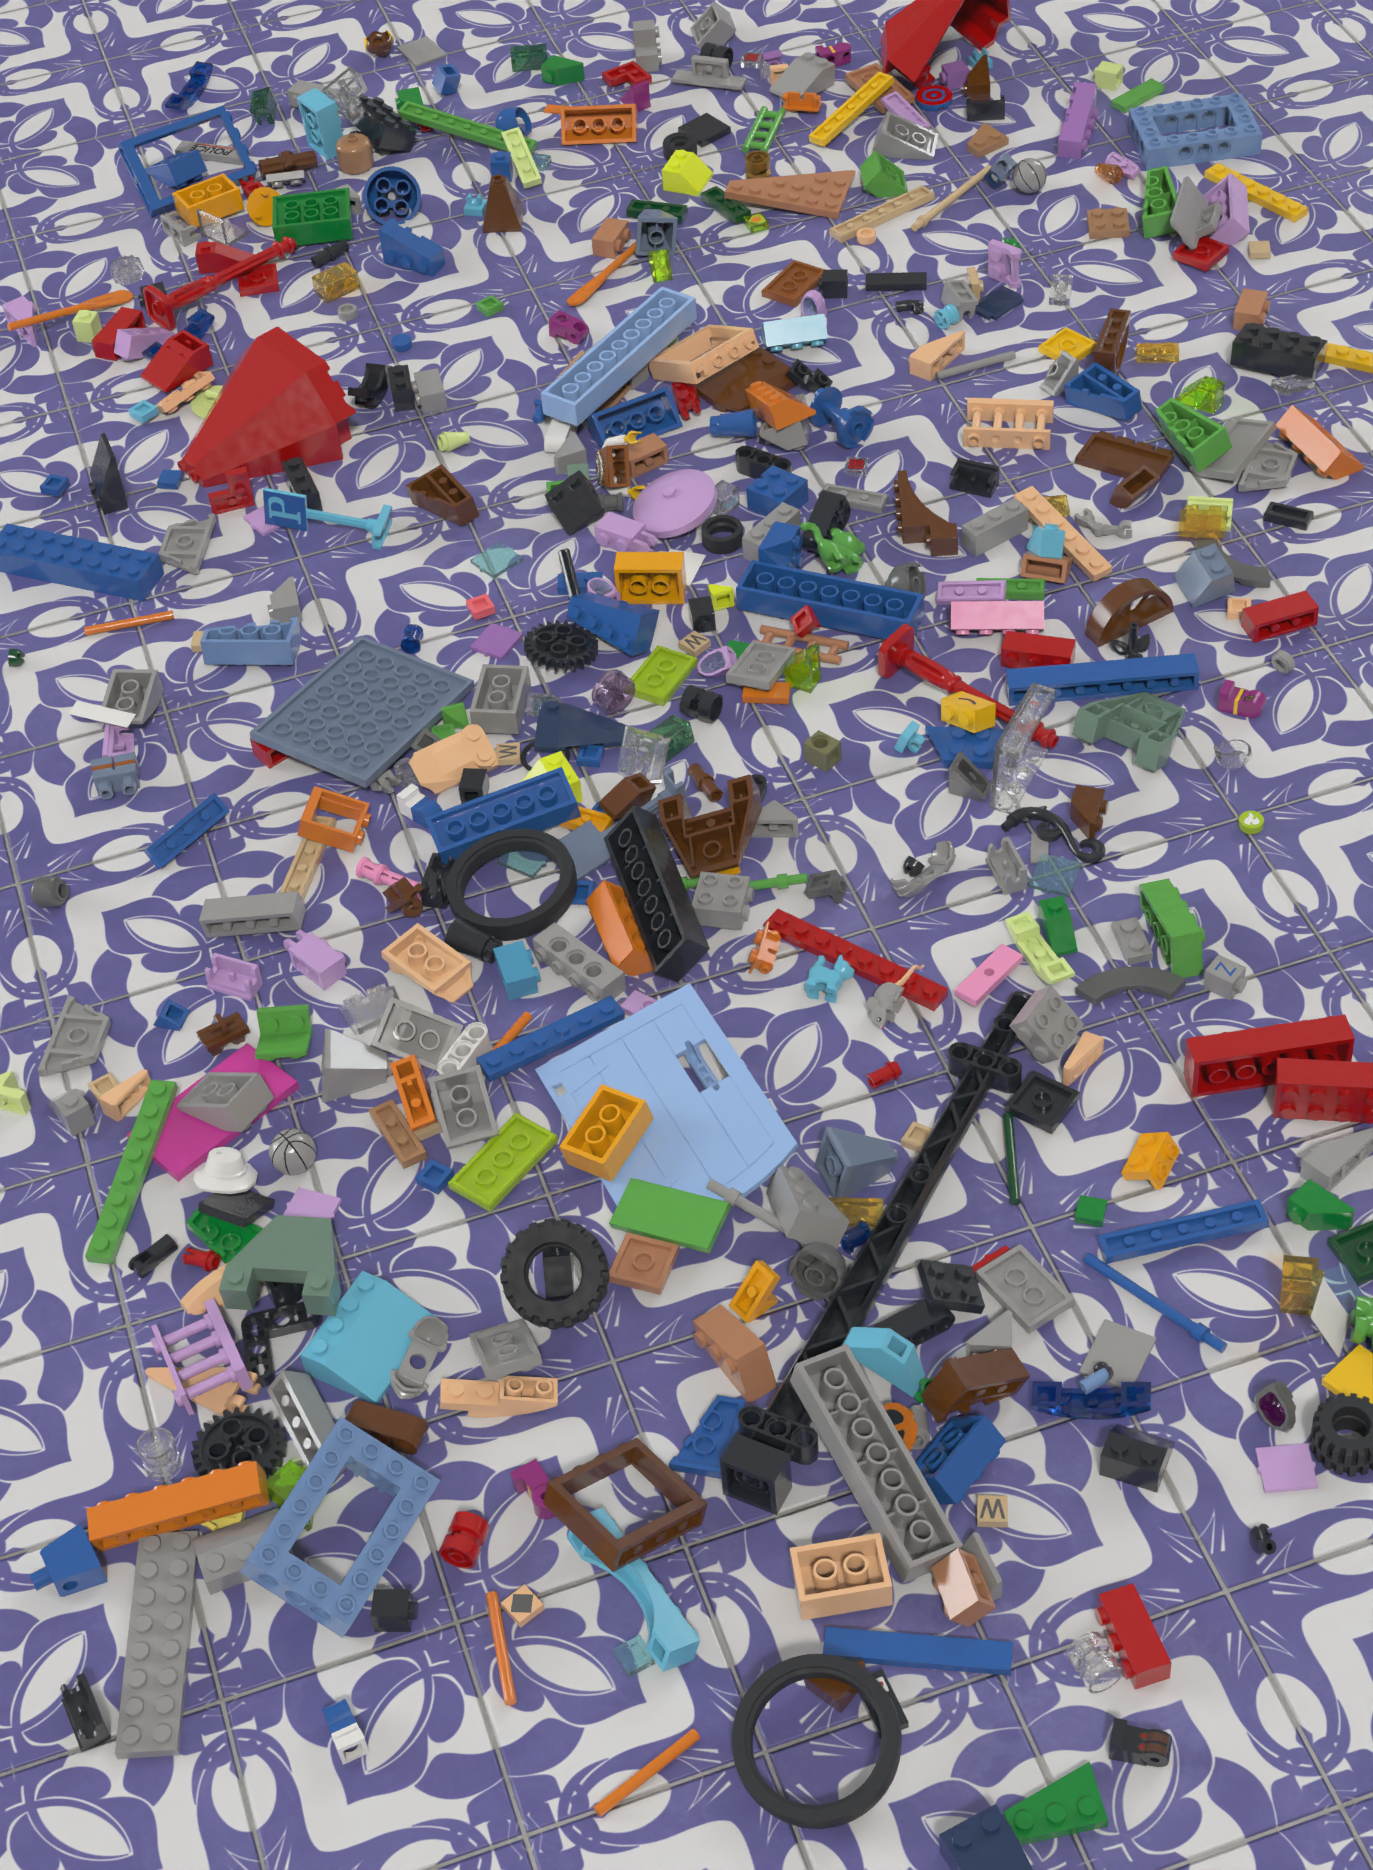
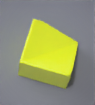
M714 584L707 585L708 596H711L714 611L735 606L733 587Z

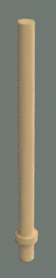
M987 165L929 212L925 215H920L916 222L911 225V229L916 232L920 228L926 227L931 219L981 181L992 166Z

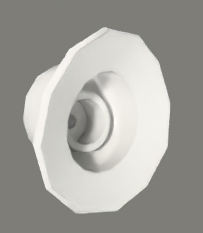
M218 1147L209 1152L205 1165L195 1171L193 1182L201 1191L235 1194L246 1192L256 1184L258 1172L250 1163L244 1161L242 1154L237 1149Z

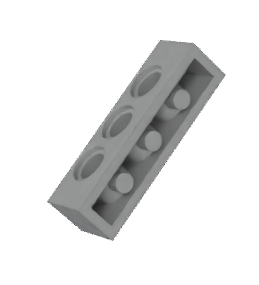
M555 922L532 939L533 953L536 959L551 967L557 975H562L569 980L573 987L584 991L591 1000L598 1002L611 995L615 999L626 990L625 975L622 970Z

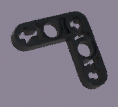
M300 1302L252 1313L243 1318L241 1331L247 1370L258 1375L255 1383L261 1384V1387H266L275 1379L276 1373L270 1339L314 1329L322 1323L323 1315L312 1314V1317L307 1318L305 1304ZM294 1315H298V1321H295ZM281 1317H288L290 1319L285 1325L279 1326L275 1324L276 1320ZM257 1325L259 1336H253L252 1326ZM256 1346L265 1347L261 1354L255 1355L251 1353V1350ZM258 1364H263L265 1371L262 1376H259Z

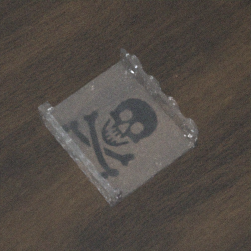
M1032 682L996 743L990 797L991 809L1006 814L1015 811L1044 761L1048 749L1032 745L1031 737L1055 697V689Z

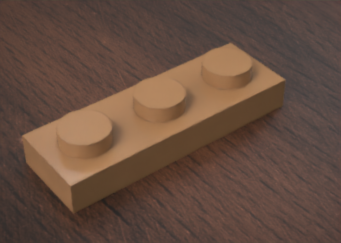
M393 1099L369 1109L371 1119L403 1169L427 1159L424 1147L415 1133L411 1131L409 1124Z

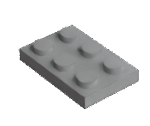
M752 640L726 673V682L737 686L770 690L796 656L795 648Z
M1021 1244L976 1271V1279L1006 1310L1009 1309L1012 1312L1014 1319L1029 1334L1074 1306V1298Z
M523 1318L469 1334L472 1347L486 1380L502 1379L508 1374L518 1371H530L535 1366L543 1364L541 1354Z

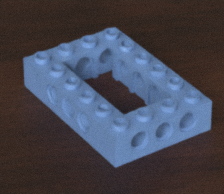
M1242 93L1212 96L1211 98L1203 99L1195 98L1189 101H1175L1167 104L1158 103L1153 106H1138L1129 109L1128 131L1146 170L1163 166L1175 167L1261 155L1262 132ZM1225 122H1227V124H1228V126H1229V127H1227V128H1222V129H1209V130H1207V131H1201V132H1189V133H1186V134H1179V135H1177V134H1171V135L1165 136V137H1162V136H1161V135L1167 134V133H1174V132L1181 133V131H1188V130H1195V129H1196V130H1200V129H1203V128H1210V127L1218 128V127L1224 126Z
M340 1416L246 1560L240 1573L343 1638L440 1480ZM343 1466L354 1472L352 1475L357 1478L361 1476L378 1487L377 1491L380 1493L386 1492L394 1499L339 1585L289 1553Z

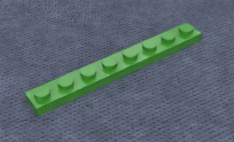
M406 101L398 110V114L402 116V119L508 151L501 134L504 131L410 101ZM524 137L532 154L538 147L537 141Z
M150 1081L85 1255L88 1262L112 1265L115 1262L178 1090V1086L174 1081Z

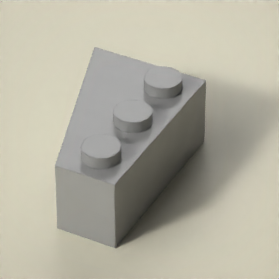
M779 1166L767 1190V1195L786 1237L808 1243H826L837 1249L850 1221L804 1171L793 1166L789 1168Z

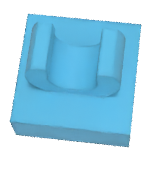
M982 48V53L980 54L973 50V56L968 57V64L973 68L983 55H987L988 67L993 68V61L988 56V51L985 48Z
M469 193L463 208L464 215L483 217L487 199H483L481 194H478L477 198H472V194Z
M912 720L900 735L894 749L902 754L908 747L911 752L917 753L925 741L922 735L916 734L920 725Z

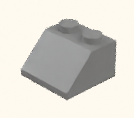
M713 1L693 24L691 31L697 47L702 48L706 42L717 45L725 44L734 36L736 28L730 12Z

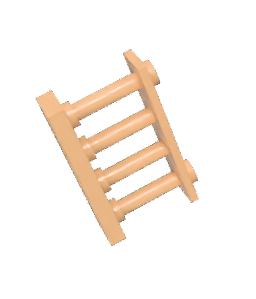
M968 398L967 420H972V426L963 428V447L1050 450L1051 430H1046L1045 424L1053 423L1054 401ZM981 421H994L993 428L980 427ZM1002 421L1015 422V428H1002ZM1024 422L1037 423L1036 429H1023Z

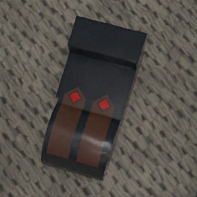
M1114 1718L1109 1759L1142 1766L1165 1767L1168 1765L1172 1746V1736L1159 1729H1144L1127 1725V1720Z

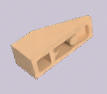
M959 331L921 345L909 356L910 374L932 381L936 377V372L947 367L965 350V332Z

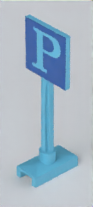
M270 488L263 489L265 524L307 531L309 518L363 528L366 531L372 532V549L381 550L393 523V520L389 519L392 511V506L383 505L377 520L371 518L366 520L308 509L306 495Z

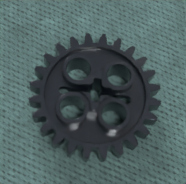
M558 620L555 621V624L547 621L546 626L539 623L538 628L532 627L531 631H527V636L524 637V652H526L527 658H531V663L537 662L538 667L545 665L546 670L552 667L555 672L559 668L563 669L564 672H567V668L576 671L577 666L584 669V664L591 665V660H596L598 640L596 639V634H591V631L584 630L585 628L582 626L577 627L576 622L569 625L567 620L563 624H560Z
M247 1406L244 1412L240 1413L238 1407H235L231 1415L226 1410H223V1418L220 1419L213 1415L214 1423L211 1425L204 1422L205 1432H196L198 1440L192 1441L194 1450L191 1451L195 1471H198L199 1477L207 1475L215 1469L225 1470L236 1467L244 1461H257L266 1474L275 1476L274 1467H282L281 1458L286 1457L285 1448L287 1443L283 1427H280L277 1419L272 1420L271 1413L263 1416L260 1408L251 1413L250 1407Z

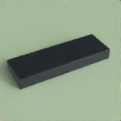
M927 272L866 273V291L927 290Z

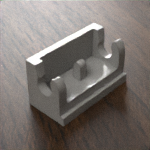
M172 211L166 215H160L164 233L181 246L186 247L202 239L201 234L193 231L197 229L195 225L187 226L181 219H172L179 215L178 212Z
M964 279L945 280L941 296L944 306L952 304L957 308L960 315L959 322L962 321L965 311H969L968 318L972 319L976 305L979 303Z
M1010 837L1002 838V846L998 850H995L993 843H990L988 846V858H985V862L1003 895L1027 889V868Z

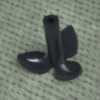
M1131 622L1129 624L1128 645L1119 640H1110V645L1119 655L1129 654L1127 659L1142 658L1143 655L1140 653L1146 652L1149 648L1150 635L1146 634L1138 638L1139 625L1136 622Z

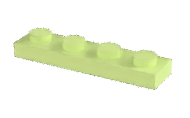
M517 127L501 132L508 152H511L512 162L524 189L542 184L541 176L520 128Z

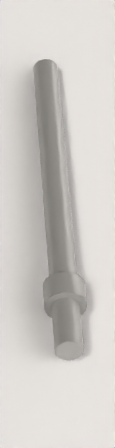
M713 1179L709 1181L706 1188L724 1198V1201L729 1202L730 1206H738L785 1234L776 1215L741 1196L742 1193L733 1187L729 1189ZM796 1240V1241L802 1243V1244L805 1245V1246L812 1244V1243H808V1242H803V1241ZM842 1254L847 1270H849L854 1261Z

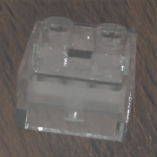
M626 726L616 772L622 777L641 772L654 785L661 784L670 737Z
M377 984L366 989L367 995L356 994L343 1000L344 1005L338 1007L339 1012L355 1035H361L378 1027L390 997L400 1000L394 985Z

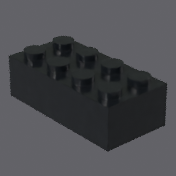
M358 94V96L350 95L344 113L345 118L377 147L404 152L411 151L417 131L411 127L409 122L403 120L400 114L395 113L393 108L386 105L382 98L374 97L372 99L362 94Z
M1246 323L1232 343L1230 365L1313 382L1325 363L1328 340L1321 339L1318 336L1309 337L1301 335L1298 332L1281 331L1275 327L1266 328L1256 323Z

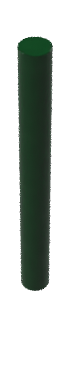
M1005 1113L1002 1118L1009 1198L1011 1205H1019L1021 1197L1013 1114Z

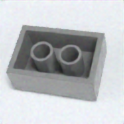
M482 665L469 711L471 724H478L485 733L519 734L531 690L528 666Z

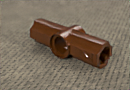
M288 150L279 153L278 157L258 160L260 174L264 177L267 174L314 168L318 166L316 153L313 150L295 154Z

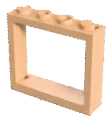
M709 324L658 353L648 362V365L655 380L698 384L759 348L753 328ZM696 373H700L701 377L697 378Z

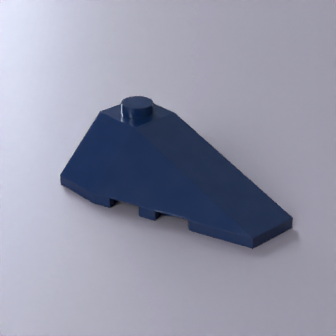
M557 701L543 702L538 713L534 750L559 752L566 751L565 747L579 746L580 749H588V745L600 744L603 747L632 745L637 729L567 703H559Z

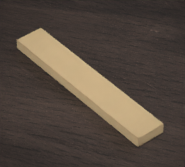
M921 185L830 228L829 235L838 242L843 243L856 237L857 231L861 228L873 229L934 200L935 193Z
M315 816L314 819L315 822L333 828L337 824L336 818ZM303 837L279 893L299 891L304 902L327 848L326 844Z

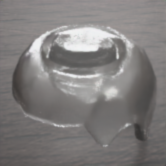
M1221 740L1218 748L1216 745L1213 747L1217 763L1227 770H1236L1244 767L1250 761L1253 754L1251 746L1244 740Z

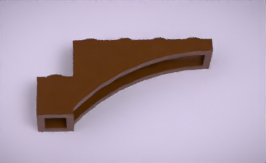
M906 470L897 471L898 480H893L894 493H898L895 494V507H899L896 508V519L901 521L897 522L898 535H902L903 544L926 543V548L931 549V557L958 555L957 524L944 520L927 508L912 490Z

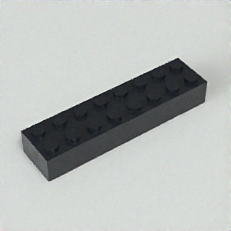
M633 805L604 837V841L655 973L679 982L706 954L710 947L657 816Z

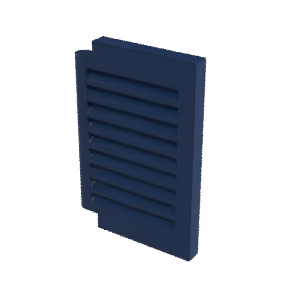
M1001 285L979 300L978 305H976L975 314L987 320H997L1024 302L1021 294Z

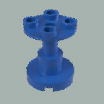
M836 387L819 388L815 392V398L810 407L815 409L816 414L808 417L813 425L820 427L833 420L834 426L837 427V439L847 448H856L859 446L857 443L861 440L865 442L874 427V419L871 418L872 412L860 405L851 409H840L842 394Z

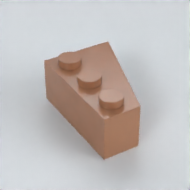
M719 1305L692 1321L696 1331L693 1336L697 1345L701 1349H705L748 1404L778 1387L765 1343L726 1308Z

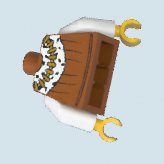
M630 431L627 436L624 434L607 438L602 449L596 452L597 482L604 485L610 495H617L622 492L623 497H630L631 495L633 499H636L640 494L639 489L645 488L644 485L630 488L627 445L628 442L636 445L642 444L643 441L636 440L637 434H642V432Z

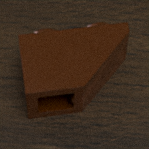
M640 772L624 777L599 801L598 805L608 816L615 820L623 817L633 805L642 807L651 801L657 787Z
M1076 784L1071 799L1070 819L1088 839H1095L1097 831L1101 832L1102 814H1107L1109 800H1105V789Z

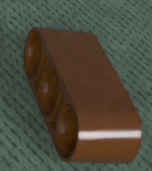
M359 1400L352 1403L344 1418L392 1450L410 1455L417 1453L429 1429L428 1424L417 1416Z

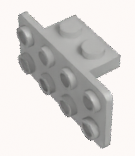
M1187 176L1183 178L1170 224L1182 237L1183 243L1191 250H1194L1197 247L1199 238L1205 235L1209 236L1216 231L1223 207L1219 201L1209 206L1204 196L1190 177Z

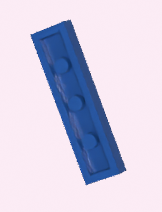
M216 793L211 794L143 850L158 870L161 869L225 816L229 809Z

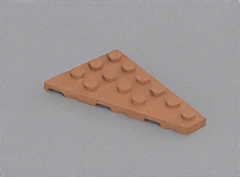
M846 170L730 180L726 187L724 198L838 219L855 179L856 171Z

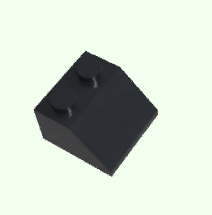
M580 470L570 475L566 480L545 494L551 510L569 536L605 512L594 486Z
M1117 1424L1109 1431L1100 1455L1099 1475L1157 1493L1175 1441Z

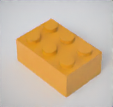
M224 173L172 193L179 216L189 226L195 225L197 228L202 227L206 223L218 221L224 216L236 214L244 209L240 189Z
M616 552L614 577L615 586L620 593L621 600L626 601L628 604H685L687 581L684 552Z
M601 1084L559 1148L568 1165L612 1182L654 1118L645 1100Z

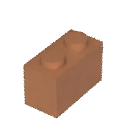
M606 217L591 239L593 256L616 259L618 254L622 252L626 242L631 238V229H629L627 220Z
M1243 288L1234 311V330H1241L1246 323H1256L1259 326L1265 324L1266 313H1269L1271 301L1268 300L1267 291Z
M655 433L638 439L643 441L640 445L627 444L630 477L632 479L669 463L667 445Z
M957 1548L931 1567L935 1579L934 1586L944 1602V1612L952 1622L970 1627L996 1608L975 1555Z

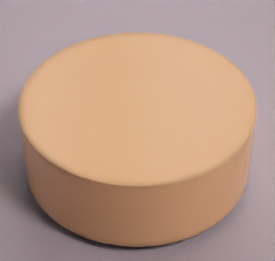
M867 227L859 229L856 233L857 242L862 245L873 244L876 241V231Z

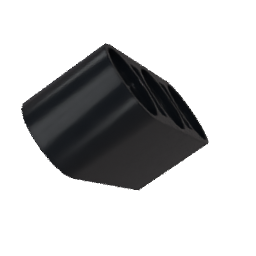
M747 445L741 446L735 451L737 471L742 475L754 479L761 478V475L772 465L792 473L791 461L786 458Z
M924 1299L879 1322L873 1328H890L916 1347L947 1331L954 1324L956 1318L950 1310L929 1307L927 1299Z

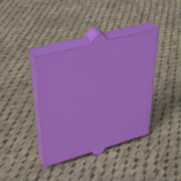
M491 623L470 646V649L484 654L485 657L490 656L503 660L522 639L523 633L509 629L508 626L503 627Z

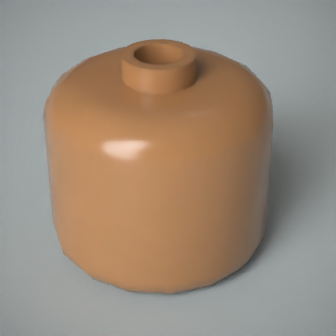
M351 133L340 137L336 142L337 160L341 171L353 175L361 174L371 169L374 158L371 142L367 136Z

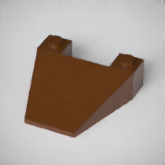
M750 774L727 781L730 807L691 817L690 807L681 794L658 800L660 821L692 879L698 878L701 872L716 873L740 866L762 811L760 790Z

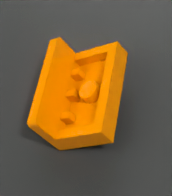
M1169 1132L1141 1133L1121 1174L1126 1181L1149 1179L1155 1190H1161L1180 1153V1149Z

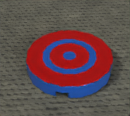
M941 85L925 86L920 88L915 95V102L918 104V107L926 111H938L941 107L946 109L953 101L952 91Z

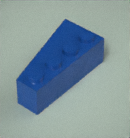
M586 592L571 596L566 617L627 654L634 656L650 651L660 610L647 609L642 605H632L623 600L617 601L611 599V597Z

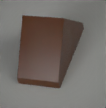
M864 1661L854 1662L866 1670ZM811 1678L804 1680L806 1689L840 1713L844 1711L858 1693L855 1688L833 1679Z

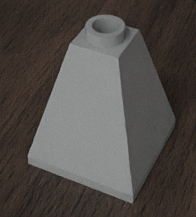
M325 1029L321 1063L322 1103L386 1083V1077L392 1076L390 1067L392 1060H387L386 1052L332 1029Z

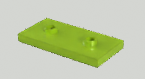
M515 1113L498 1130L499 1136L490 1138L448 1182L449 1189L489 1212L493 1211L558 1142L556 1134L518 1113Z

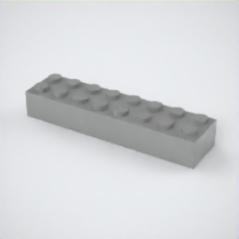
M848 1344L795 1364L790 1382L874 1533L881 1534L884 1550L902 1583L904 1584L932 1572L931 1567L957 1548L962 1549L963 1545Z

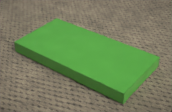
M631 1178L609 1224L613 1229L678 1244L682 1247L710 1254L731 1206L729 1202Z

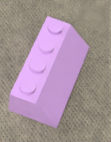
M1230 173L1203 195L1209 206L1219 201L1223 207L1216 231L1209 236H1205L1227 245H1235L1238 241L1245 239L1250 233L1247 187Z

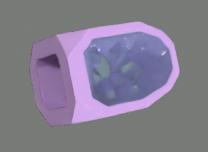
M817 290L806 292L801 300L803 316L824 313L825 317L827 316L824 297Z
M595 577L587 582V592L611 597V599L617 601L621 600L620 593L608 580Z
M728 646L717 648L700 659L697 666L698 672L708 678L726 675L737 661L736 654Z

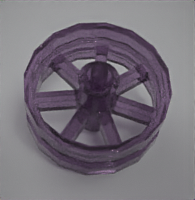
M617 669L609 670L595 683L592 690V701L605 713L617 714L623 711L632 701L636 690L635 683L622 671Z

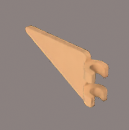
M150 1367L145 1370L148 1378L173 1391L177 1390L168 1367ZM175 1367V1368H176V1371H179V1370H182V1369H184V1368H186V1367ZM214 1367L181 1383L184 1389L227 1369L226 1367ZM248 1371L247 1373L253 1387L245 1391L257 1395L261 1388V1384L255 1383L258 1375ZM229 1381L190 1399L219 1416H223V1410L233 1414L235 1407H238L239 1412L243 1413L248 1406L243 1405L246 1400L245 1397L236 1394L239 1388H241L238 1381L234 1383Z

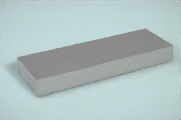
M826 483L823 489L845 495L852 509L882 514L889 501L888 494L828 483Z

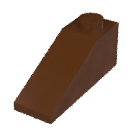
M983 55L968 73L967 83H963V94L970 97L971 101L990 100V76L987 55Z

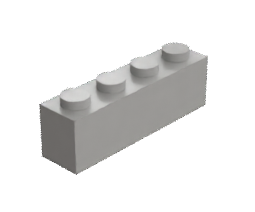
M299 891L205 899L199 922L207 938L301 930L306 907Z
M282 1370L268 1387L267 1392L307 1468L335 1423L309 1374ZM343 1466L342 1470L340 1471V1473L338 1474V1476L336 1477V1479L339 1477V1475H340V1474L343 1472V1470L346 1468L345 1466Z

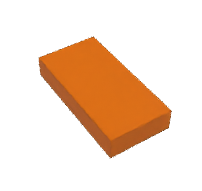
M775 682L770 690H759L754 687L743 686L742 703L789 704L791 682Z

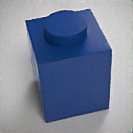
M453 64L438 65L432 84L440 95L454 94L457 92L461 74Z
M493 152L490 161L492 177L500 174L503 177L507 176L509 182H512L513 165L511 152Z

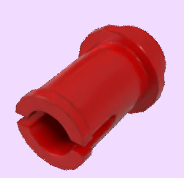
M887 1061L885 1066L867 1074L866 1078L871 1088L875 1090L891 1080H898L899 1076L902 1075V1071L896 1061Z
M187 1247L185 1252L190 1253V1255L183 1253L182 1259L185 1265L201 1267L206 1272L216 1270L220 1264V1256L214 1250L206 1252Z

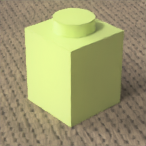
M1102 61L1093 72V79H1095L1097 87L1116 91L1123 82V65Z
M79 310L72 321L77 342L92 343L91 340L102 329L98 311Z

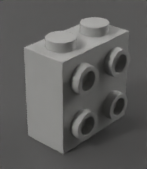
M701 872L692 901L700 925L742 930L744 920L749 919V902L754 900L755 888L751 887L750 876Z
M1049 986L1035 991L1009 1026L1033 1053V1056L1041 1064L1060 1059L1084 1023L1053 986Z

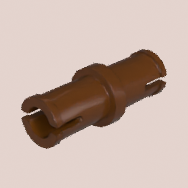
M698 763L690 765L687 774L695 781L697 789L704 792L711 802L719 801L723 796V792L715 784L712 775L706 773Z

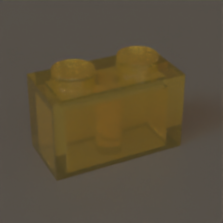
M347 262L340 263L312 276L314 292L325 303L360 289L358 272Z
M1185 505V509H1180L1179 537L1224 539L1226 511H1222V506H1208V510H1199V505Z
M1283 1255L1280 1313L1312 1314L1320 1285L1324 1278V1270H1318L1319 1258Z

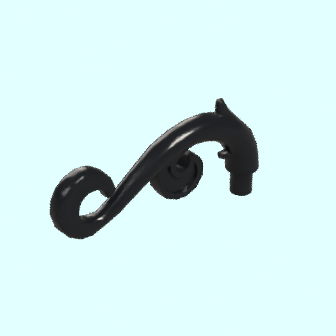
M1047 806L1016 809L1001 824L1002 830L1008 832L1011 828L1017 827L1022 822H1030V820L1044 821L1037 826V836L1039 839L1053 842L1063 836L1072 853L1084 863H1096L1105 856V845L1098 839L1089 838L1080 842V848L1089 847L1094 850L1092 853L1080 851L1068 825L1058 815L1046 810Z

